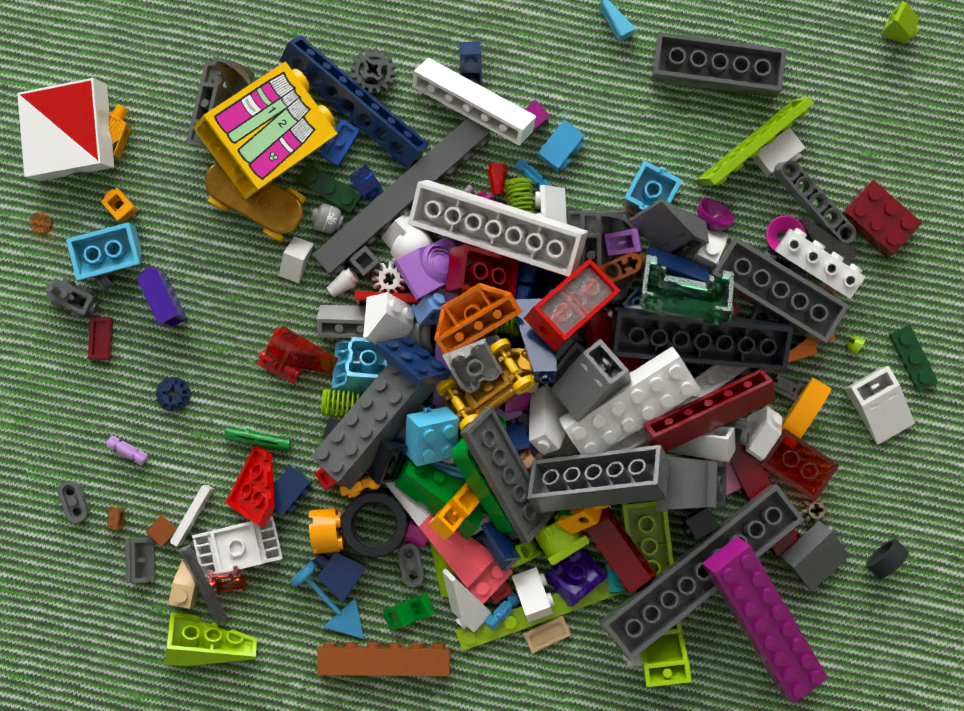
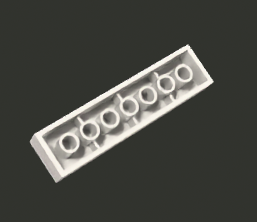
M430 180L418 182L408 221L410 225L568 277L578 269L588 234L587 230Z

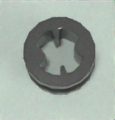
M107 273L94 277L106 292L109 291L110 286H115L114 281Z

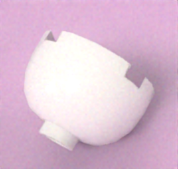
M416 226L408 227L405 229L408 233L404 236L399 235L392 245L391 255L394 257L393 260L396 261L418 248L433 244L432 238L422 228Z

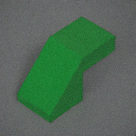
M428 593L389 607L383 610V613L392 631L416 620L435 614V610Z

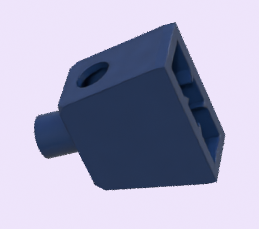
M335 552L331 558L325 553L317 554L313 560L314 563L323 568L318 578L342 602L347 598L368 568L367 564L342 552Z

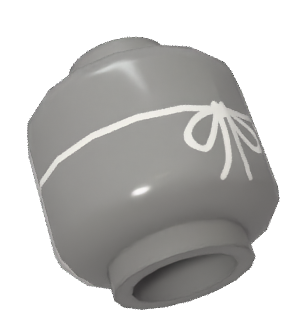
M323 203L319 209L314 208L310 219L314 221L313 227L316 230L333 234L334 231H339L344 216L341 215L340 209Z

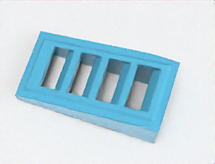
M601 0L600 9L617 41L621 42L633 36L636 30L635 27L609 0Z

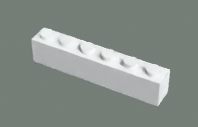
M427 58L414 70L413 88L520 146L533 132L535 115L436 61Z

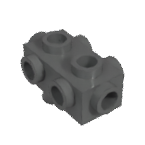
M65 277L62 281L55 278L54 281L47 284L46 298L52 300L51 305L62 310L65 306L71 309L70 314L81 319L83 315L89 317L90 314H95L98 310V298L93 296L95 291L84 286L80 290L74 287L76 282ZM86 299L87 301L84 307H82L81 302Z

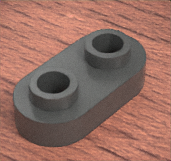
M76 481L61 483L58 488V496L66 518L73 523L83 522L89 515V508L80 484ZM71 487L74 489L73 495H70L68 493V490ZM77 508L81 509L79 516L75 513Z
M407 543L401 546L398 551L403 582L407 586L417 587L424 579L421 555L416 545ZM407 550H411L413 552L412 558H407L405 556V552ZM410 572H416L417 578L411 579L409 576Z

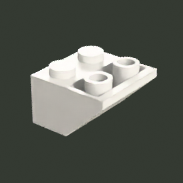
M540 185L539 192H535V209H539L537 215L567 224L565 188Z

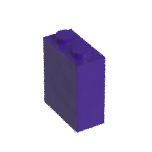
M153 267L143 270L141 272L142 275L136 277L159 325L171 328L188 319L166 273L157 268L153 269Z

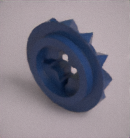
M178 377L166 378L159 383L155 391L156 401L160 404L161 408L168 411L183 409L188 404L191 395L188 384ZM174 387L175 392L181 394V396L174 397L171 402V397L165 394V392L172 391Z

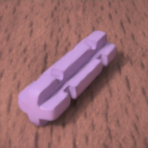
M111 436L108 439L106 445L108 448L116 449L117 453L130 460L134 459V462L139 465H143L146 462L148 455L140 450L138 452L137 448L124 441L120 442V439L115 436Z

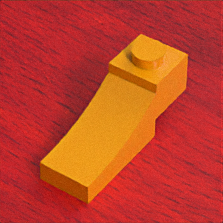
M467 481L428 524L443 540L455 532L462 521L470 515L480 502Z

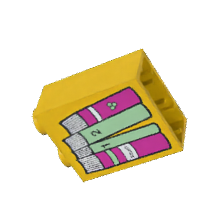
M286 61L204 114L193 127L245 199H248L337 135L333 128L335 120L331 112L323 105L317 106L308 93L310 87L306 77L298 69L291 70Z

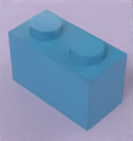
M563 120L538 152L537 158L557 173L561 168L565 170L571 162L569 157L572 153H578L585 144L583 142L584 134L566 120Z

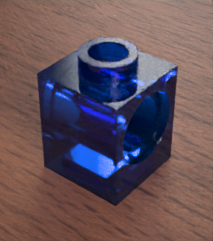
M367 164L349 175L351 182L364 200L368 198L372 200L380 194L381 184Z

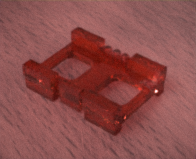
M233 566V571L213 574L212 570H207L208 582L210 585H213L217 595H221V592L239 589L246 591L247 582L245 577L241 576L238 566ZM231 576V578L218 579V577ZM236 584V586L223 587L224 585Z

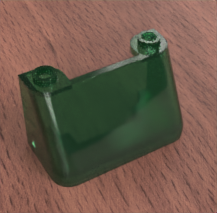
M646 255L639 279V304L643 309L714 325H721L729 320L732 312L734 272L723 270L721 277L714 279V276H709L706 283L665 274L666 266L660 267L657 264V256Z

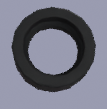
M896 538L891 539L873 553L867 561L866 567L878 579H883L901 566L906 560L909 551Z

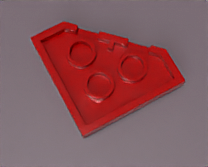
M254 445L225 503L265 528L275 508L272 454Z

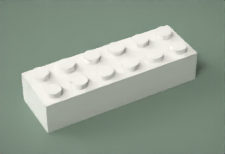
M673 346L631 372V382L580 422L570 412L559 418L563 429L581 455L606 451L644 427L643 424L660 417L701 391Z

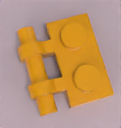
M369 475L361 476L351 489L341 485L340 491L342 496L348 494V498L360 495L361 491L367 487L375 490L379 488L380 484L377 485Z

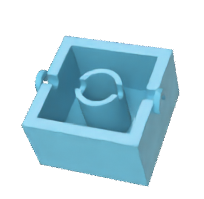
M644 160L622 203L638 212L643 211L660 199L671 203L682 180L668 173L666 168H658Z
M447 406L436 409L426 407L422 412L408 414L406 418L405 442L408 447L405 454L416 466L451 459L452 450L458 443L459 418Z

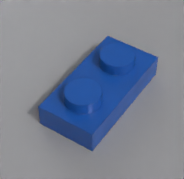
M341 119L335 129L337 135L327 142L320 154L322 158L338 167L361 132L360 129Z

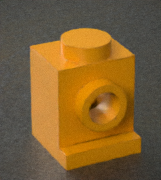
M118 188L108 191L104 195L105 199L101 201L116 220L122 224L126 223L139 211ZM123 202V205L118 209V204Z

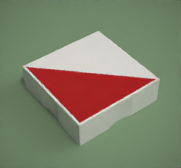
M89 78L17 93L24 177L43 181L66 177L76 172L88 173L114 168L112 137L109 131V102L106 83L95 78Z

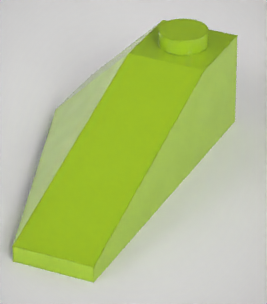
M171 613L164 664L193 666L256 658L257 638L235 630H225L218 627L219 624L217 625L214 622L211 624L199 620L200 617L195 615Z

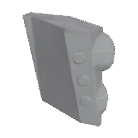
M485 339L442 355L460 388L467 392L476 391L480 387L481 381H493L498 378L499 374L503 373Z

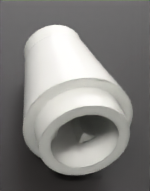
M349 267L346 270L343 269L327 289L333 297H336L357 286L356 283L360 280Z

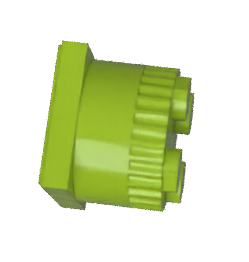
M559 513L553 516L554 520L548 524L546 523L535 536L551 565L557 564L589 544V540L582 530L569 534L556 523Z

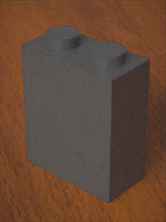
M820 521L781 556L797 579L810 591L819 586L850 557L845 550L847 545L839 537H836L838 532L831 525L825 526Z

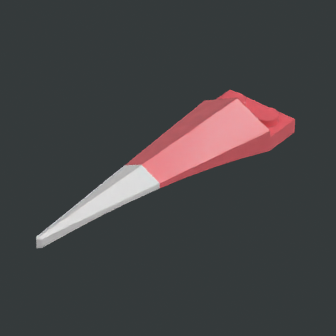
M396 480L395 482L385 483L464 586L482 604L513 573L510 568L502 571L486 547L472 537L468 540L461 536L462 532L458 529L443 540L428 525L435 515L428 511L426 505L422 502L417 503L395 486Z

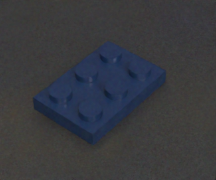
M404 336L402 338L376 342L374 351L417 387L447 380L450 377L451 371L442 362L431 356L426 349L419 346L411 337Z

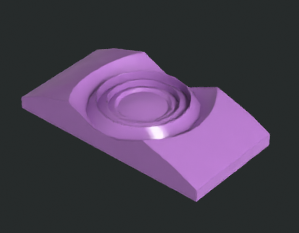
M444 237L429 246L418 248L394 262L416 300L446 287L450 248L464 245L463 242Z

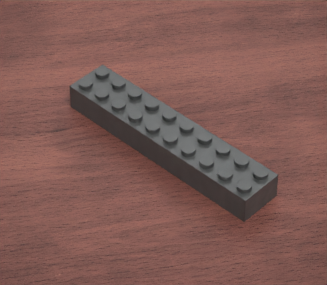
M777 484L768 485L722 522L718 528L707 534L656 577L600 620L599 623L624 656L631 661L718 590L702 565L705 560L737 536L748 543L756 556L759 557L803 522L804 518Z

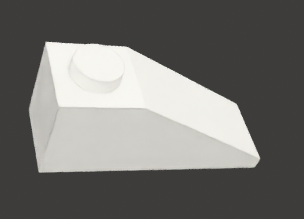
M445 568L442 572L451 611L457 616L455 621L463 629L468 627L475 632L492 613Z

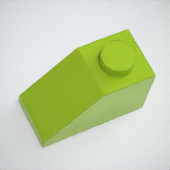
M902 1L890 14L881 34L905 44L910 38L913 39L919 29L916 26L919 17L906 2Z

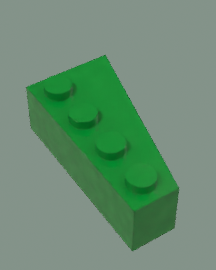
M409 458L400 467L395 486L417 503L422 502L427 506L428 511L435 515L465 482L429 464L416 466ZM480 502L457 528L462 532L461 536L467 540L480 528L484 511Z

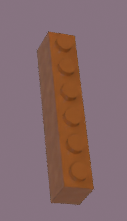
M323 642V645L317 648V675L449 676L450 646H445L446 643L442 642L432 643V646H424L422 642H412L411 646H402L401 642H390L389 646H380V642H367V646H358V642H345V645H336V642Z

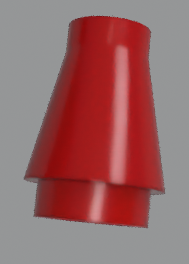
M506 163L489 164L487 173L491 194H504L508 171Z

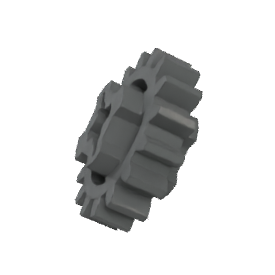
M377 48L374 49L373 53L366 49L365 55L359 52L360 59H353V63L356 66L350 67L351 72L354 73L351 75V78L357 80L356 82L365 90H369L371 95H373L374 91L381 95V89L388 91L387 85H394V81L391 78L397 76L396 72L392 71L396 69L395 63H391L393 61L392 57L385 58L386 52L384 50L381 54H378ZM363 65L364 71L360 75V68ZM369 67L371 70L377 71L378 77L376 74L370 73ZM386 68H387V70H388V71H387V76H386V78L384 79V78H383V72H385V71H386Z

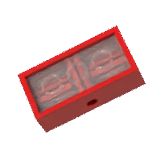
M589 259L533 306L523 319L555 352L607 306L621 290Z

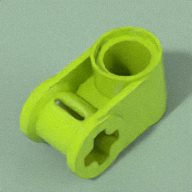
M533 539L529 544H522L520 540L514 544L521 558L510 568L518 567L543 553L542 550L538 549Z

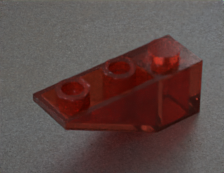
M282 326L270 340L265 355L282 365L326 374H332L339 359L285 326Z

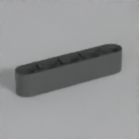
M785 161L775 166L774 175L833 242L850 243L855 239L856 229L798 163L795 161ZM786 165L790 169V174L788 176H786L784 173V168ZM800 181L804 184L802 192L798 189ZM814 197L818 200L816 208L812 204ZM828 213H830L832 217L830 223H828L826 220V216ZM842 229L845 230V237L843 239L840 236Z

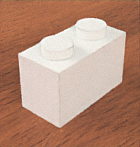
M789 128L777 136L772 143L762 147L760 153L752 159L765 176L768 177L772 173L774 174V168L778 163L798 160L802 156L800 152L805 149V146Z
M537 567L512 576L528 623L553 614L551 606L555 605L551 593L546 594L544 586H547L544 574L538 573Z

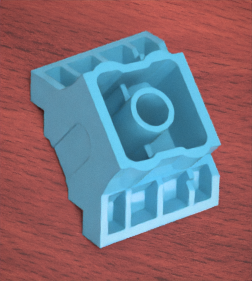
M352 337L351 340L336 342L331 389H335L337 392L340 390L341 393L345 390V392L350 391L353 393L354 391L357 394L359 391L361 394L368 389L389 363L374 351L375 344L363 337Z

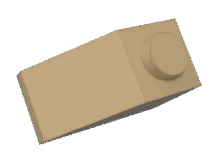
M182 559L172 584L168 604L190 609L196 605L199 589H197V584H195L196 582H194L191 577L192 575H190L191 573L188 571L189 568H186L187 566L183 562L184 559Z

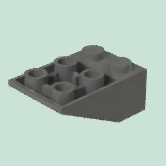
M663 199L656 201L630 218V222L638 228V231L654 247L682 258L709 243L705 220Z
M600 339L577 358L553 385L551 391L572 416L580 422L632 380L629 370Z

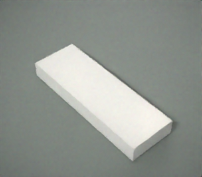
M203 485L170 540L171 544L175 546L183 544L214 488L209 485Z

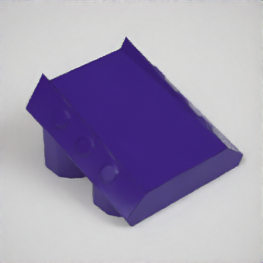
M581 548L557 564L551 565V570L545 577L548 584L562 597L567 606L573 607L607 578V574Z

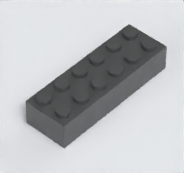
M659 32L655 41L650 81L776 98L782 91L787 49Z
M737 237L730 241L709 275L710 279L779 321L788 323L794 330L819 345L826 344L849 307L848 304Z
M389 363L310 457L338 483L351 489L373 463L380 441H392L406 424L407 415L415 413L436 387L432 383L418 387L415 386Z
M661 445L534 460L532 461L527 499L537 513L667 499L669 459Z

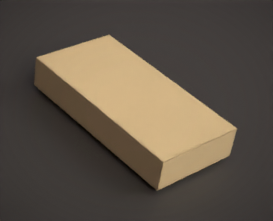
M560 615L524 632L523 635L533 654L571 636V633L563 616Z

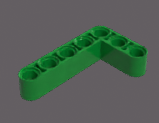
M497 415L504 429L506 430L505 419L502 416ZM462 438L452 450V458L497 530L503 534L516 533Z

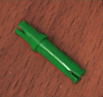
M227 426L224 435L225 440L243 442V445L253 444L289 452L291 438L253 432L249 428L243 430Z

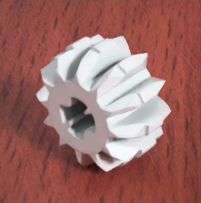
M389 262V268H386L385 264L382 263V271L379 269L374 270L379 275V277H372V281L378 282L373 285L374 289L381 288L379 292L384 293L385 291L388 293H398L397 289L405 292L406 289L401 284H406L397 267L393 269V262ZM389 275L392 278L395 276V279H393L394 284L389 285L388 282L387 284L384 283Z

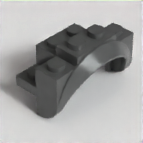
M214 57L213 62L205 61L186 144L207 148L193 129L194 125L204 114L252 84L255 73L237 62L224 58ZM224 80L226 82L227 89L223 87Z
M580 211V229L588 231L580 259V266L591 259L599 267L629 254L608 256L604 234L633 229L629 221L630 211ZM634 259L624 265L626 268L636 265L638 260ZM614 265L610 267L611 275L617 276L619 273L618 268ZM636 273L613 282L621 290L613 300H622L629 297V287Z

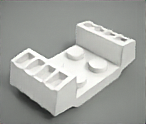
M271 516L265 528L250 521L192 535L197 560L206 577L283 559L273 516Z

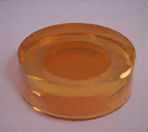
M37 212L32 215L29 224L34 232L46 234L51 231L53 220L46 213Z

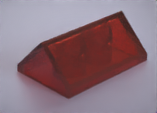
M785 428L765 459L760 463L761 466L813 501L817 500L839 467V464Z

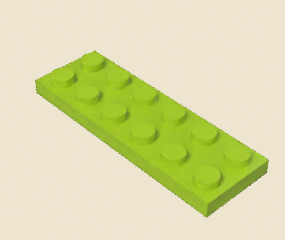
M808 96L792 100L696 180L701 186L721 185L727 180L726 176L731 171L733 173L744 166L742 162L748 157L749 159L755 157L760 153L759 148L764 144L769 145L777 138V133L781 130L784 132L793 125L792 121L794 119L805 116L810 111L809 107L814 104L812 99Z

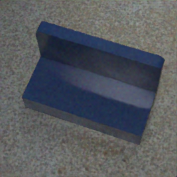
M484 522L481 525L483 532L480 534V537L502 571L508 570L521 556L507 534L500 533L493 522Z

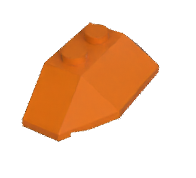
M479 283L442 305L435 341L444 354L467 346L522 313V309L511 292Z

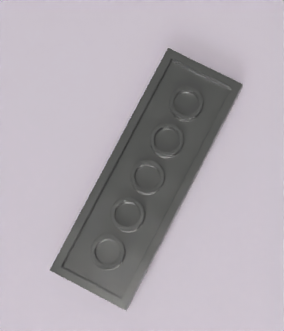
M486 407L460 434L522 544H529L551 519L552 514L551 512L537 513L528 501L530 474L493 407Z

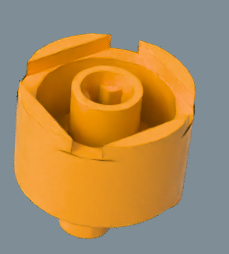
M337 508L310 510L309 518H312L313 523L309 524L311 548H314L313 554L340 552L341 549H344L345 538L342 535V531H340L343 519L342 510H337Z

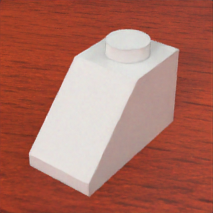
M707 229L709 243L696 251L692 261L708 267L711 272L724 250L728 234L721 230L710 231Z
M768 406L749 415L747 421L754 422L750 446H746V451L760 461L765 459L782 433V416Z

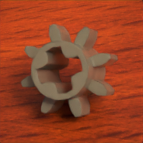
M811 496V502L802 501L805 506L800 512L805 513V521L812 518L813 523L816 524L819 518L826 520L824 514L829 508L822 505L825 501L824 499L816 502L815 496ZM818 507V511L810 512V509Z

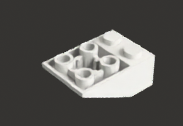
M889 366L881 367L844 388L877 445L915 424L900 384Z

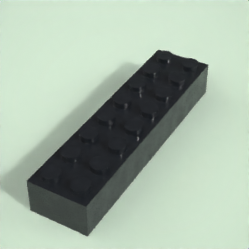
M613 307L608 348L618 357L653 359L673 346L683 362L786 371L793 327L781 321Z

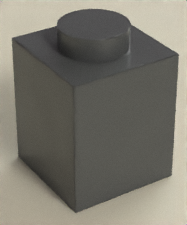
M366 246L349 259L351 264L365 279L373 274L375 269L381 267L380 261Z

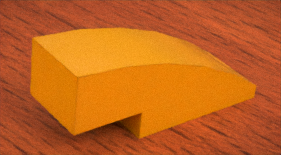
M812 377L782 421V433L778 439L794 448L816 417L832 388Z

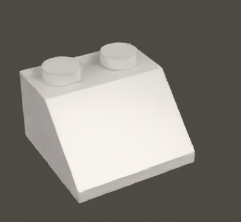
M388 292L367 297L363 338L376 344V342L407 336L413 328L415 315L412 311V306Z

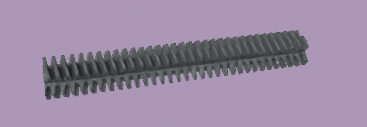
M190 545L181 548L178 551L181 552L179 555L184 559L183 562L186 564V568H189L188 571L191 573L190 575H192L191 577L194 582H196L198 591L202 593L201 596L204 598V602H207L205 604L210 609L209 611H211V615L216 620V624L223 623L228 617Z

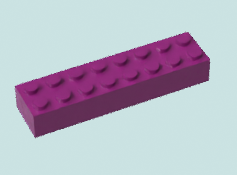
M737 536L702 563L781 694L795 704L828 678L754 550L748 543Z

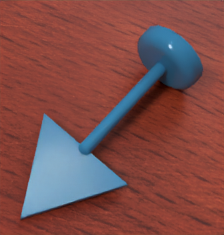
M312 561L307 563L289 581L292 586L297 587L306 581L336 613L323 627L364 639L355 598L340 610L309 577L316 569Z

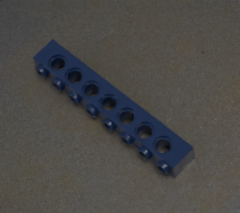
M300 35L288 42L279 60L280 62L284 63L286 61L291 70L298 69L306 77L309 86L319 96L334 106L337 111L347 117L352 124L360 128L401 165L409 169L420 160L429 146L427 141Z

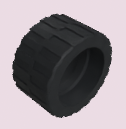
M370 491L355 497L347 505L342 515V535L347 545L354 552L364 557L377 558L387 556L403 543L408 532L409 516L407 511L394 495L385 493V491ZM372 503L387 506L393 512L396 519V529L393 536L387 542L378 545L369 544L362 540L355 527V520L359 511L364 506Z

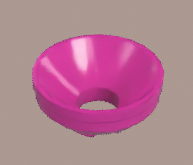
M779 216L775 218L766 230L768 246L776 252L775 249L780 243L777 239V234L780 231L787 233L789 229L794 231L798 228L805 233L802 223L792 216Z

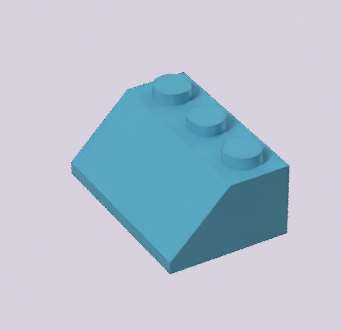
M129 222L66 239L76 281L141 264V246L136 226Z

